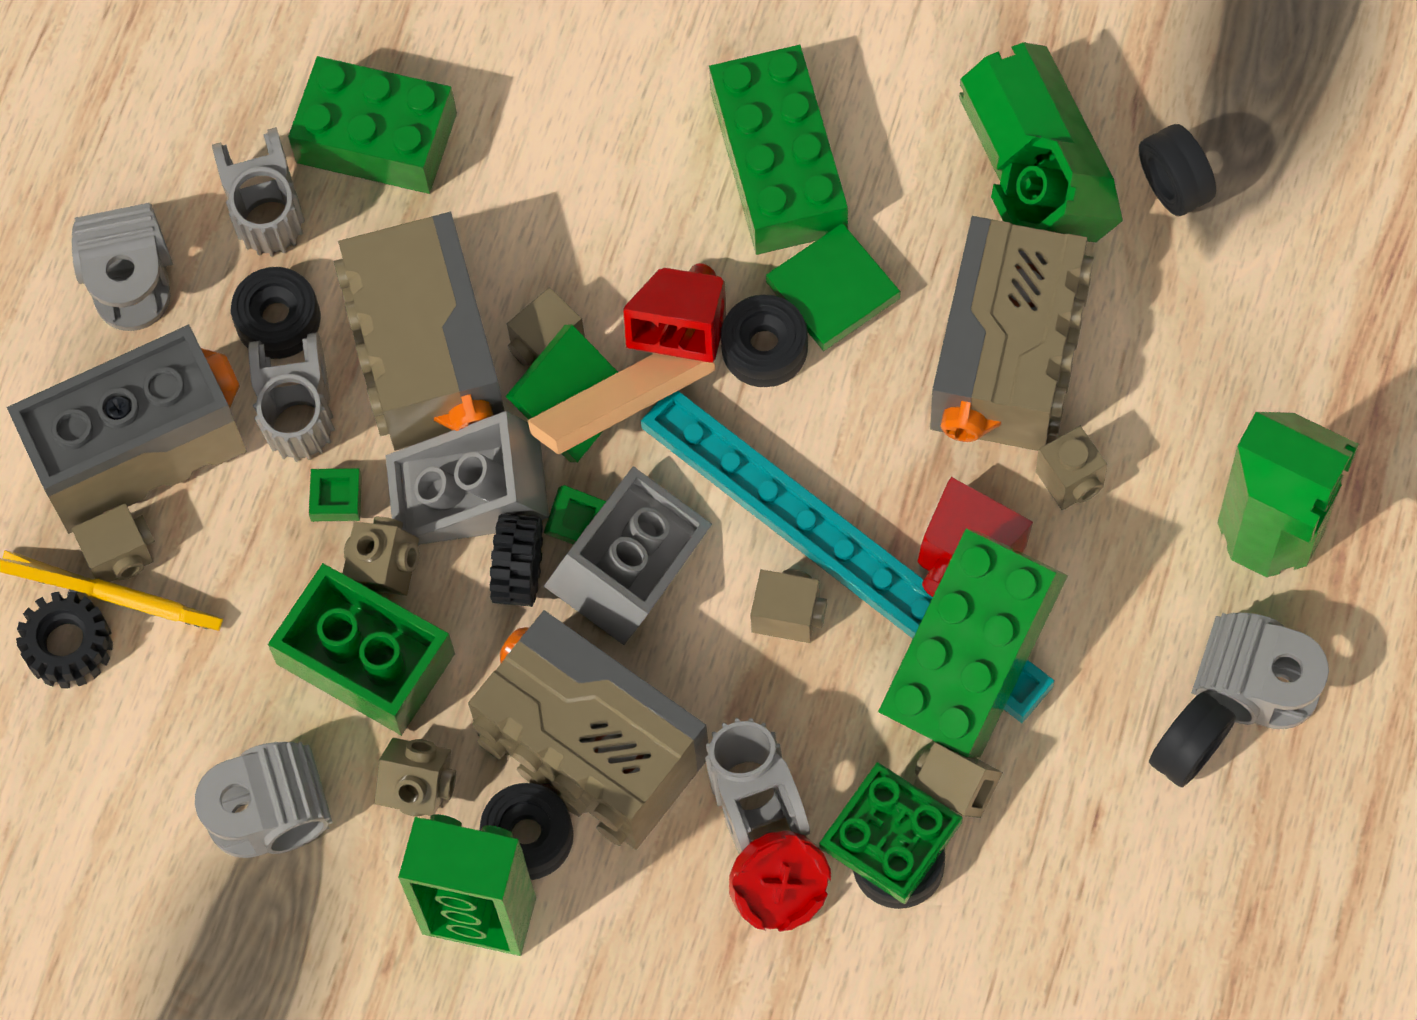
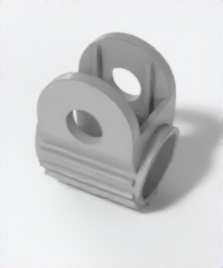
M277 127L267 129L268 133L263 134L269 153L266 156L233 164L227 145H222L221 142L212 145L221 183L228 199L226 204L230 212L229 216L238 239L244 241L247 250L252 248L257 251L259 256L262 253H269L273 257L275 252L282 251L286 253V248L291 244L296 246L295 240L298 235L303 234L301 223L305 222ZM269 176L275 178L271 181L240 189V186L252 177ZM276 202L286 206L282 214L272 222L256 224L246 220L249 213L261 204Z
M145 203L76 217L72 229L74 271L78 283L85 284L88 292L91 294L100 317L108 325L123 331L141 330L157 322L169 305L170 286L166 267L172 266L173 263L152 204Z
M318 332L309 333L307 338L302 339L305 362L271 367L270 357H265L264 344L262 345L261 341L249 342L251 383L257 396V403L253 404L257 412V416L254 419L272 451L278 450L283 459L288 456L294 458L295 462H298L299 458L305 457L311 460V455L317 452L322 454V448L326 443H331L329 437L331 432L335 430L331 422L333 414L328 406L330 400L328 378L322 343ZM287 382L299 383L298 385L274 388ZM294 405H309L315 408L312 420L302 430L293 433H283L274 429L276 419L287 408Z
M1222 613L1221 617H1215L1191 693L1196 696L1201 692L1208 693L1219 704L1235 714L1236 723L1246 725L1255 723L1272 729H1289L1305 722L1314 712L1320 694L1328 679V661L1324 651L1314 639L1304 633L1284 627L1283 624L1273 618L1253 613ZM1276 677L1285 678L1289 682H1283Z
M736 718L735 723L729 725L722 723L723 728L718 732H712L713 739L711 743L706 744L708 756L705 757L712 793L716 797L717 806H722L725 822L738 853L740 854L752 842L748 834L751 830L786 818L791 832L805 836L809 835L810 828L807 816L787 763L782 759L781 747L776 741L775 732H770L766 728L765 723L760 725L753 722L752 718L748 721H740ZM745 762L761 764L759 768L746 773H733L729 771L734 766ZM770 788L774 789L773 797L764 806L753 810L742 809L739 802L740 799Z
M273 742L252 747L244 751L241 756L221 762L207 771L200 780L195 793L197 815L208 830L214 843L223 852L239 858H251L266 853L280 854L292 851L317 838L326 829H329V824L333 823L312 750L309 744L303 745L302 742ZM248 805L243 811L235 813L239 807Z

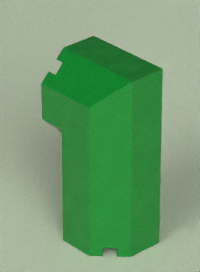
M1022 42L1011 47L1015 55L1002 59L998 51L984 57L960 79V86L963 92L959 93V99L1000 180V184H993L991 198L1002 220L1029 228L1087 237V242L1097 243L1123 221L1115 181L1047 46Z
M1255 412L1237 445L1217 522L1221 534L1224 533L1227 541L1226 548L1230 559L1265 577L1278 575L1281 573V570L1294 567V570L1307 567L1325 533L1336 497L1342 486L1341 481L1344 476L1342 473L1344 470L1349 471L1359 444L1296 413Z

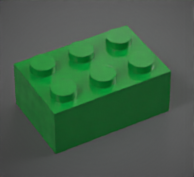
M317 56L288 135L295 161L306 166L430 194L457 116L452 87Z
M322 563L268 643L278 666L401 736L455 655L449 633Z

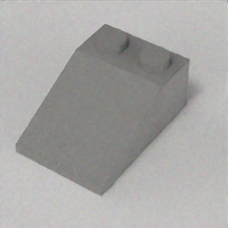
M507 411L469 424L459 431L453 430L386 455L392 519L403 522L402 529L419 538L418 545L496 534L495 527L501 514L540 517L542 520L549 518L540 441L530 434L528 422Z
M633 466L566 554L544 587L618 642L625 645L712 524Z

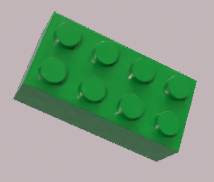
M801 45L709 65L711 96L755 254L759 255L814 242L841 223L848 229L847 202Z
M966 528L878 712L967 758L981 757L1068 575L981 532Z
M433 814L430 820L415 817L398 878L422 935L521 956L536 896L519 839L513 838L512 832L497 826L485 825L481 831L461 827L462 823L459 820L446 815Z

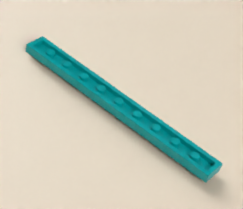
M679 391L658 401L642 418L641 428L913 639L933 598L924 590L922 586L923 579ZM1027 660L1004 710L1020 723H1023L1054 687L1055 680Z

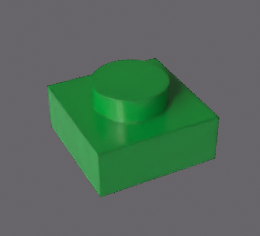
M360 468L311 469L309 517L311 522L360 521L362 486Z
M566 485L558 487L544 534L574 545L606 501Z

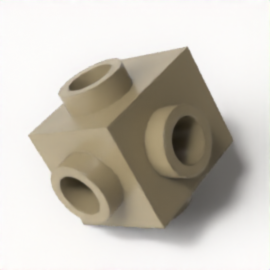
M376 516L373 523L354 521L351 536L347 539L344 548L345 564L342 574L374 592L407 596L412 572L416 569L419 561V538L403 530V522L392 518Z
M393 737L379 759L374 804L400 809L402 813L410 816H431L435 814L443 799H451L455 787L456 770L449 769L451 749L437 747L428 740L415 739L408 741Z

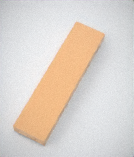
M654 353L529 419L530 434L557 454H561L715 371V363Z

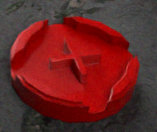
M788 830L767 833L750 842L737 856L729 875V895L736 910L753 927L767 931L765 928L778 929L779 932L793 930L810 921L824 905L828 895L826 892L828 879L831 881V868L821 849L805 835Z

